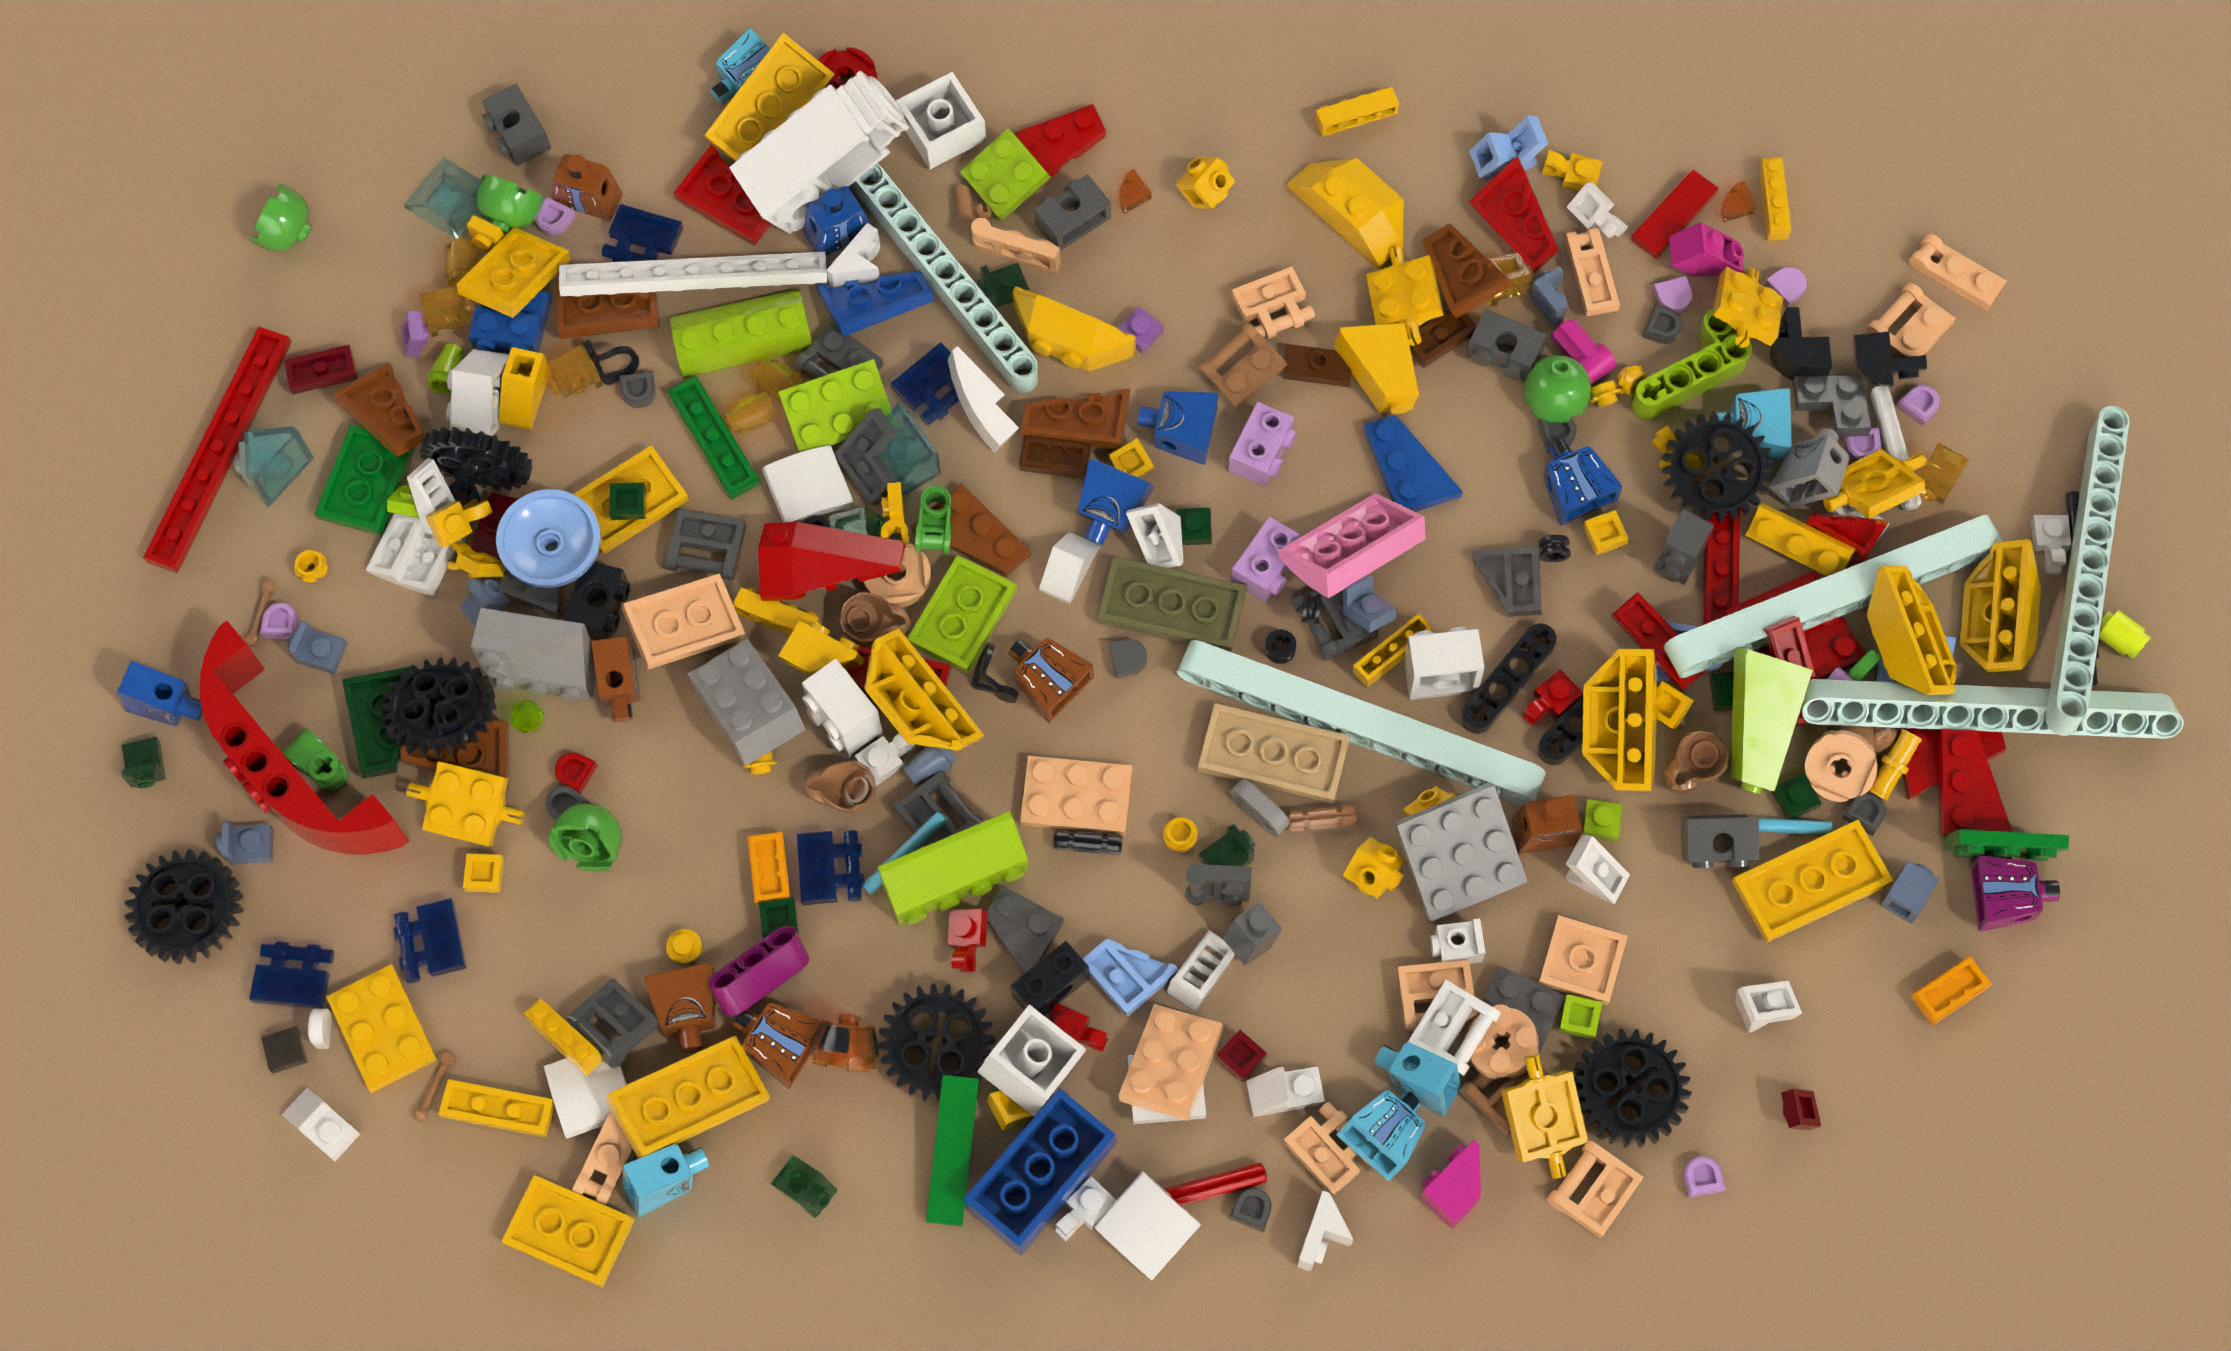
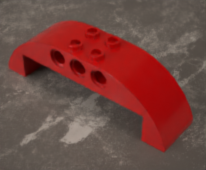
M227 620L223 622L212 637L203 658L199 697L208 728L216 742L228 756L223 760L224 764L265 814L272 810L289 830L306 842L325 850L343 854L367 855L387 852L409 842L408 838L374 794L338 821L233 694L264 671L265 668Z

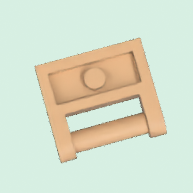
M1911 282L1901 290V296L1880 319L1873 320L1866 328L1867 334L1888 332V328L1910 305L1917 308L1918 311L1895 336L1889 332L1891 353L1897 358L1925 355L1953 325L1956 319L1925 296L1919 286Z
M1469 959L1400 966L1397 968L1405 1032H1414L1426 1013H1415L1414 1004L1432 1002L1445 980L1474 996ZM1476 1010L1472 1011L1465 1023L1466 1026H1470L1477 1018Z
M1588 1140L1581 1149L1583 1152L1582 1156L1557 1191L1552 1190L1546 1200L1551 1206L1564 1212L1601 1239L1644 1177L1595 1142ZM1595 1162L1600 1163L1605 1168L1579 1205H1577L1569 1198Z

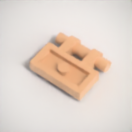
M1293 267L1232 289L1231 296L1244 322L1246 320L1258 319L1260 325L1254 328L1267 340L1276 337L1277 332L1293 327V329L1304 326L1305 321L1315 318L1311 305L1299 309L1297 305L1298 302L1305 300L1306 292ZM1285 308L1286 315L1274 320L1271 319L1269 313Z
M1327 1102L1319 1110L1327 1120L1322 1126L1310 1116L1284 1139L1283 1143L1333 1197L1360 1173V1169L1352 1161L1358 1154L1349 1146L1342 1150L1330 1137L1332 1133L1341 1130L1348 1122L1349 1117L1342 1110L1337 1111L1330 1102Z

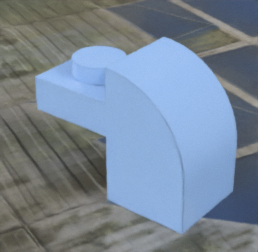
M1527 115L1508 134L1488 132L1469 150L1479 178L1493 179L1517 156L1525 171L1537 164L1535 156L1548 144L1538 117Z

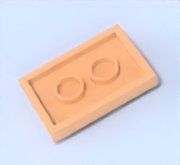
M720 573L624 603L622 606L623 614L647 670L742 640L745 636L744 629Z
M1028 756L1020 825L1024 827L1099 832L1126 836L1133 771L1132 765Z
M1154 1004L1119 1092V1101L1189 1121L1221 1037L1223 1023Z

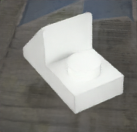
M867 223L826 270L829 286L832 288L846 286V281L858 280L859 284L877 282L880 277L879 269L870 261L876 257L880 250L878 229Z
M1581 835L1566 863L1570 868L1566 876V880L1569 883L1610 904L1616 903L1630 876L1593 836Z
M1789 981L1745 986L1737 990L1735 1002L1748 1033H1752L1768 1023L1791 1020L1802 1014Z
M1282 1066L1246 1081L1253 1117L1325 1104L1318 1066L1285 1072Z
M308 1088L282 1114L284 1118L334 1162L360 1135L358 1131Z
M1322 1191L1297 1266L1310 1272L1314 1262L1322 1264L1328 1242L1322 1241L1323 1237L1349 1247L1352 1246L1353 1242L1351 1233L1331 1194L1326 1191Z

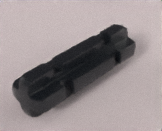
M1057 829L1053 838V846L1056 850L1068 851V848H1073V851L1100 854L1102 851H1107L1106 854L1111 855L1121 854L1123 838L1120 834L1108 833V836H1103V833L1076 830L1074 833H1069V830Z

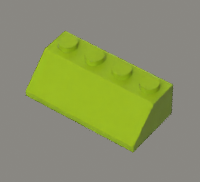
M799 288L670 317L672 336L683 378L806 351L812 345Z
M1008 811L877 868L883 890L898 924L902 925L907 922L908 925H912L924 920L927 917V913L940 908L941 911H945L955 907L960 903V899L969 895L974 897L984 895L993 888V885L1004 880L1006 883H1010L1022 878L1025 875V871L1029 870V862L1011 812Z

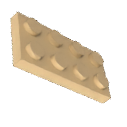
M1215 703L1197 771L1235 781H1240L1244 778L1256 786L1334 804L1351 736Z

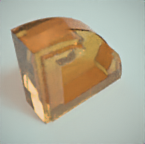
M1134 169L1124 177L1119 191V202L1124 214L1152 198V192Z
M1745 181L1734 185L1726 195L1721 210L1723 222L1755 213L1756 206Z

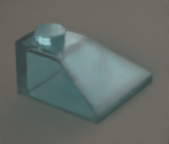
M443 157L407 200L404 207L457 240L467 228V223L473 215L477 216L480 212L476 202L480 179Z

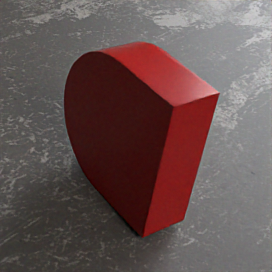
M567 753L556 762L555 775L562 786L571 787L581 794L598 765L596 761L579 753Z

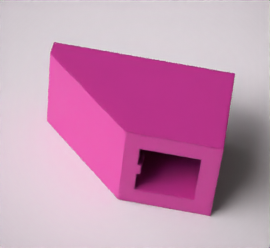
M1702 222L1669 236L1672 266L1691 276L1720 275L1726 267L1736 272H1744L1742 260L1744 252L1741 243Z
M1475 1140L1467 1147L1462 1143L1456 1147L1447 1158L1450 1164L1442 1172L1435 1169L1421 1184L1425 1189L1420 1199L1451 1229L1478 1204L1481 1197L1480 1148Z

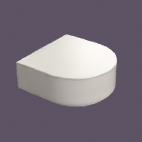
M313 1009L309 1016L308 1036L316 1049H329L333 1016L329 1009Z

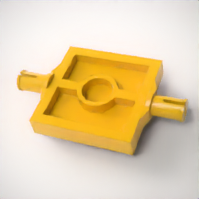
M1395 246L1396 252L1393 247L1389 250L1392 266L1366 274L1376 325L1405 323L1409 345L1415 346L1414 339L1417 345L1421 343L1418 326L1427 320L1444 316L1433 261L1430 255L1405 261L1403 248Z
M1726 267L1719 275L1713 316L1728 323L1736 330L1735 344L1737 346L1740 344L1739 347L1741 348L1747 347L1750 343V337L1771 346L1778 338L1784 297L1780 296L1775 290L1766 288L1758 283L1760 276L1758 269L1755 272L1756 268H1749L1744 274Z
M1880 449L1848 465L1838 495L1823 500L1825 509L1833 512L1844 505H1850L1870 519L1925 492V480L1913 471L1927 465L1926 457L1919 452L1906 460L1892 457Z
M438 761L434 781L430 787L410 782L408 789L412 790L406 793L407 797L426 801L427 810L422 830L488 847L493 846L496 829L502 820L522 825L524 819L518 817H525L524 810L506 807L505 792L508 777L444 761Z
M1532 1054L1524 1057L1529 1078L1519 1085L1501 1090L1517 1161L1524 1163L1537 1158H1548L1551 1178L1559 1179L1567 1176L1562 1155L1572 1147L1587 1143V1133L1573 1072L1565 1070L1552 1075H1544L1540 1054Z

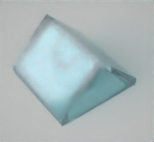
M900 402L886 416L899 434L880 457L896 479L901 482L902 495L905 496L940 475L941 469L937 451L905 405Z
M293 426L244 432L246 476L262 502L270 507L314 457L298 429Z

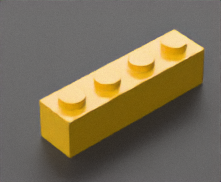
M1393 87L1380 88L1370 94H1361L1350 100L1345 99L1337 104L1320 107L1316 110L1315 121L1321 136L1324 137L1398 114L1399 102Z
M1762 158L1759 166V177L1767 241L1788 240L1791 233V222L1783 158Z
M741 587L733 602L737 615L791 635L799 620L808 625L812 621L821 624L819 617L811 611L803 612L790 603L785 605L779 601H762L760 593L752 588L747 590Z
M1418 613L1353 665V674L1368 688L1404 659L1409 636H1413L1419 631H1433V628Z
M541 998L524 1012L529 1024L586 1076L603 1062L598 1049Z

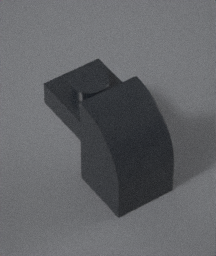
M1786 307L1780 320L1778 338L1770 350V358L1773 365L1782 375L1791 380H1794V376H1829L1832 369L1829 337H1802L1799 307Z
M1889 331L1858 334L1853 337L1856 367L1862 377L1875 386L1892 388L1894 386L1893 374H1898L1899 379L1919 378V372L1927 369L1926 355L1891 358Z

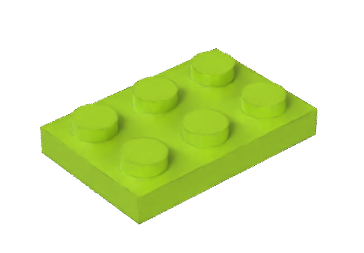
M874 359L778 391L799 453L845 441L871 409L880 408L892 424L896 423Z
M957 555L907 639L914 648L968 674L1017 592V584Z

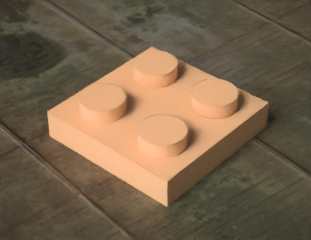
M1558 915L1539 984L1573 996L1602 1002V1005L1608 1006L1628 936Z

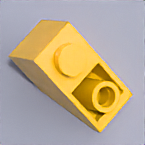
M511 347L501 380L499 424L532 431L551 373L543 353Z
M799 620L778 655L787 665L809 677L834 659H837L845 670L860 667L865 661L857 652L860 648L859 646L844 637H841L839 642L829 637L830 630L815 621L808 625Z

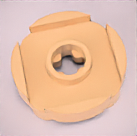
M905 543L906 548L900 571L906 573V575L898 581L888 578L887 575L863 581L868 593L880 596L891 605L895 604L901 608L920 602L925 598L926 591L931 583L930 563L923 551L915 552V547L912 543Z
M1830 730L1825 732L1810 746L1805 761L1806 775L1811 782L1812 788L1823 798L1836 802L1849 801L1850 798L1862 796L1872 787L1877 775L1876 752L1866 739L1854 732ZM1841 758L1846 759L1847 764L1852 768L1850 771L1843 770L1841 774H1837L1835 772L1836 766L1831 763L1834 760L1839 761Z
M1503 1004L1495 1005L1493 1008L1502 1014L1497 1022L1492 1021L1471 1056L1470 1061L1478 1072L1488 1078L1497 1079V1077L1503 1078L1508 1076L1509 1079L1516 1078L1527 1072L1524 1057L1538 1054L1539 1052L1538 1033L1531 1019L1523 1012ZM1476 1019L1471 1023L1468 1032L1465 1035V1038L1469 1033L1470 1029L1472 1028L1473 1024L1475 1023ZM1498 1037H1510L1508 1039L1510 1044L1508 1049L1503 1047L1497 1050L1494 1049L1496 1045L1495 1040Z

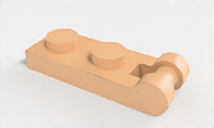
M977 218L972 222L973 246L977 250L1057 274L1061 264L1060 247L1055 246L1052 242L1043 239L1037 241L1025 237L1018 231H1004L991 227L990 222L985 218Z
M1587 229L1586 233L1576 234L1575 231L1565 233V248L1569 253L1586 317L1618 311L1620 303L1599 229ZM1589 246L1590 249L1581 251L1580 247Z
M1927 234L1920 243L1921 249L1915 251L1910 257L1909 264L1922 274L1988 311L2007 281L1944 245L1942 240L1936 235ZM1931 256L1936 257L1940 262L1936 264L1931 261Z
M611 1109L572 1189L573 1192L580 1195L585 1193L596 1198V1202L605 1206L621 1176L623 1165L627 1163L633 1150ZM595 1170L608 1175L603 1185L590 1180Z

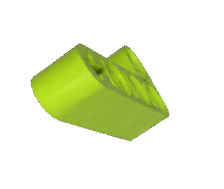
M1714 308L1710 309L1705 314L1699 331V340L1704 349L1639 382L1631 405L1633 413L1643 420L1654 419L1739 375L1744 371L1751 355V343L1744 348L1739 347L1740 344L1737 346L1735 344L1736 330L1728 323L1713 316ZM1710 326H1717L1722 331H1714ZM1735 352L1740 356V358H1734L1730 356L1728 353ZM1699 367H1707L1712 372H1704ZM1678 381L1684 387L1673 386L1671 382Z

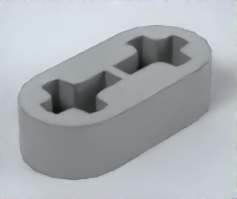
M1242 778L1229 791L1235 802L1273 836L1277 837L1290 824L1284 812L1250 781Z

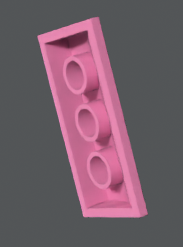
M1374 493L1278 550V556L1304 583L1323 596L1330 598L1426 539L1425 518L1419 513Z

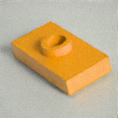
M783 832L747 836L755 906L759 907V902L791 898Z
M1969 955L1914 992L1910 997L1933 1026L1990 988L1992 983Z

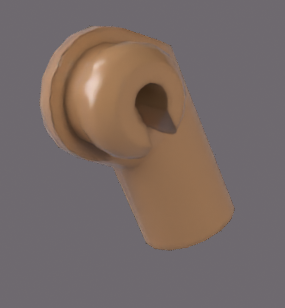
M960 185L954 188L957 211L961 218L970 223L977 218H985L989 221L992 215L991 208L987 204L983 207L981 203L978 205L972 203L969 186Z

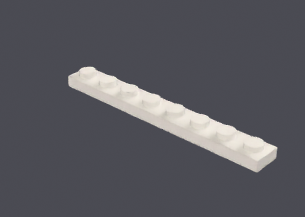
M825 252L559 265L560 296L578 297L598 294L614 295L617 293H648L695 289L713 290L716 288L827 283Z

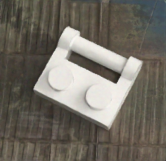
M1445 980L1408 1042L1457 1064L1458 1072L1465 1075L1470 1067L1467 1065L1468 1061L1492 1021L1497 1022L1502 1013ZM1472 1011H1478L1480 1013L1455 1056H1452L1448 1053L1449 1049Z

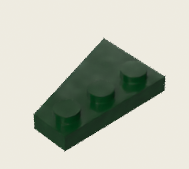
M411 666L342 679L362 779L397 772L401 747L398 748L394 739H389L381 719L383 714L380 705L385 704L383 694L392 693L389 683H401L399 673L412 674Z

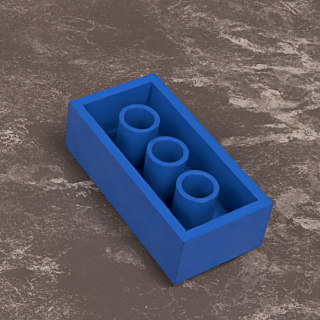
M1059 1088L963 1199L965 1209L1018 1254L1022 1255L1061 1210L1065 1202L1079 1189L1115 1147L1116 1134Z

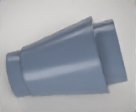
M925 746L904 770L912 782L917 785L933 777L938 772H945L951 769V764L957 761V758L950 749Z

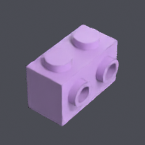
M1257 402L1229 457V472L1266 487L1270 477L1276 478L1281 469L1283 459L1280 457L1284 449L1290 450L1295 441L1297 431L1293 430L1294 417Z
M1269 517L1232 568L1231 582L1246 585L1247 592L1264 603L1268 601L1272 594L1277 596L1283 589L1287 581L1285 575L1290 570L1278 556V550L1302 536Z

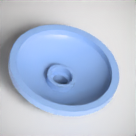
M556 489L535 491L515 501L502 516L496 534L497 551L508 572L519 581L540 588L563 586L581 577L594 563L601 543L599 523L589 505L574 494ZM554 543L558 545L554 551L546 550L549 544Z

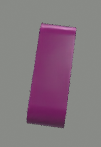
M791 926L781 927L717 971L709 979L708 985L724 1015H738L807 966L810 957L795 928Z

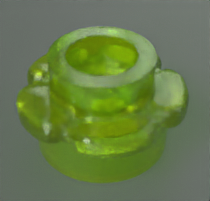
M523 700L522 703L517 702L513 706L510 717L512 725L523 733H530L540 729L541 723L545 719L541 708L530 700Z

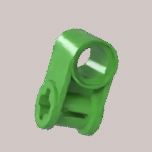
M930 486L921 495L919 521H917L915 552L929 549L942 550L944 554L950 553L952 526L950 524L951 495L942 486ZM932 502H940L944 507L940 510H932L928 505Z
M306 727L281 751L291 764L300 772L309 776L327 792L339 791L348 782L349 774L346 767Z

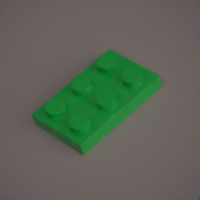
M350 425L314 513L317 519L381 536L390 512H387L388 499L401 486L416 447L396 457L365 428Z
M1960 829L1943 836V850L1954 851V857L1974 858L1976 855L1988 852L1990 857L2012 859V856L2025 854V860L2048 861V858H2057V853L2069 849V835Z

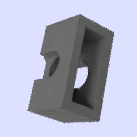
M517 83L482 100L486 113L481 116L490 133L496 131L499 134L500 138L496 139V142L504 157L510 155L516 166L551 149L544 128Z
M1087 174L1079 180L1074 179L1064 187L1063 194L1056 198L1048 196L1042 199L1037 207L1034 208L1035 225L1048 241L1060 247L1061 251L1111 219V202ZM1069 207H1074L1076 210L1069 212L1065 209Z
M1485 309L1469 341L1467 356L1481 366H1489L1492 363L1503 368L1502 372L1511 379L1525 381L1532 366L1538 362L1544 350L1547 334ZM1508 347L1512 352L1505 353L1498 348Z
M1683 509L1664 541L1661 549L1662 553L1654 569L1659 571L1665 579L1672 582L1678 581L1685 585L1705 550L1714 525Z
M1753 814L1681 816L1682 859L1692 862L1693 868L1714 867V861L1728 860V866L1746 867L1749 866V860H1760L1759 817ZM1720 833H1726L1727 847L1721 851H1715L1713 849L1714 838Z

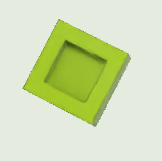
M409 485L399 486L389 497L387 512L419 518Z
M1587 799L1583 835L1617 842L1623 804Z
M1567 994L1558 1032L1594 1040L1602 1002Z

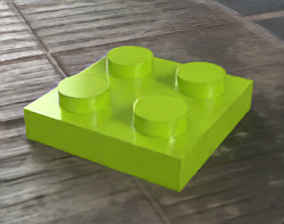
M1009 128L960 171L1002 221L1051 178Z

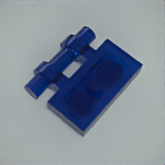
M620 204L609 229L610 238L618 240L616 247L604 244L601 255L612 259L613 262L660 260L657 259L659 252L672 256L683 230L682 222ZM631 245L644 247L646 250L644 254L629 251Z
M941 342L891 382V389L913 411L923 403L929 408L920 415L921 420L927 426L936 419L942 420L948 415V410L959 401L948 364V357L951 352ZM947 385L951 391L939 400L934 394Z
M856 830L845 831L843 833L844 843L834 844L832 831L797 834L802 906L838 902L837 889L839 888L847 889L848 901L857 902L862 900V887L865 880L864 874L860 873L859 858L862 857L863 852L862 844L858 843V832ZM835 858H845L846 873L836 874Z
M452 898L417 906L419 919L417 921L410 922L408 912H398L394 915L396 927L393 928L395 940L399 941L401 950L399 965L400 970L405 972L407 983H415L421 980L419 968L423 965L428 966L431 977L467 969L455 904ZM422 935L424 950L415 952L413 938Z
M276 941L275 944L262 943L260 957L271 958L270 966L256 964L249 997L251 1002L323 1009L330 975L327 971L316 969L319 963H333L334 950L321 949V946L316 944L299 947L290 946L289 942ZM288 960L303 961L302 969L285 967V964Z

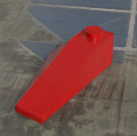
M802 522L764 523L758 546L761 600H797L806 597L805 592L822 587H825L826 591L837 589V583L851 579L863 582L900 572L906 548L903 541Z

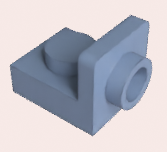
M1561 267L1551 272L1545 270L1537 275L1533 280L1529 297L1552 327L1564 320L1568 306L1564 294L1557 289L1561 285L1564 274Z
M1368 574L1343 589V614L1371 633L1396 620V608L1373 592L1374 578Z
M492 578L471 579L467 586L472 593L460 608L476 628L480 608L505 611L511 603L503 594L502 587Z
M301 621L298 629L291 633L288 641L289 652L296 663L331 674L336 673L348 645L345 639L313 630L310 624Z
M223 821L222 833L217 834L218 852L222 854L230 865L273 862L274 828L270 824L235 827L231 821Z

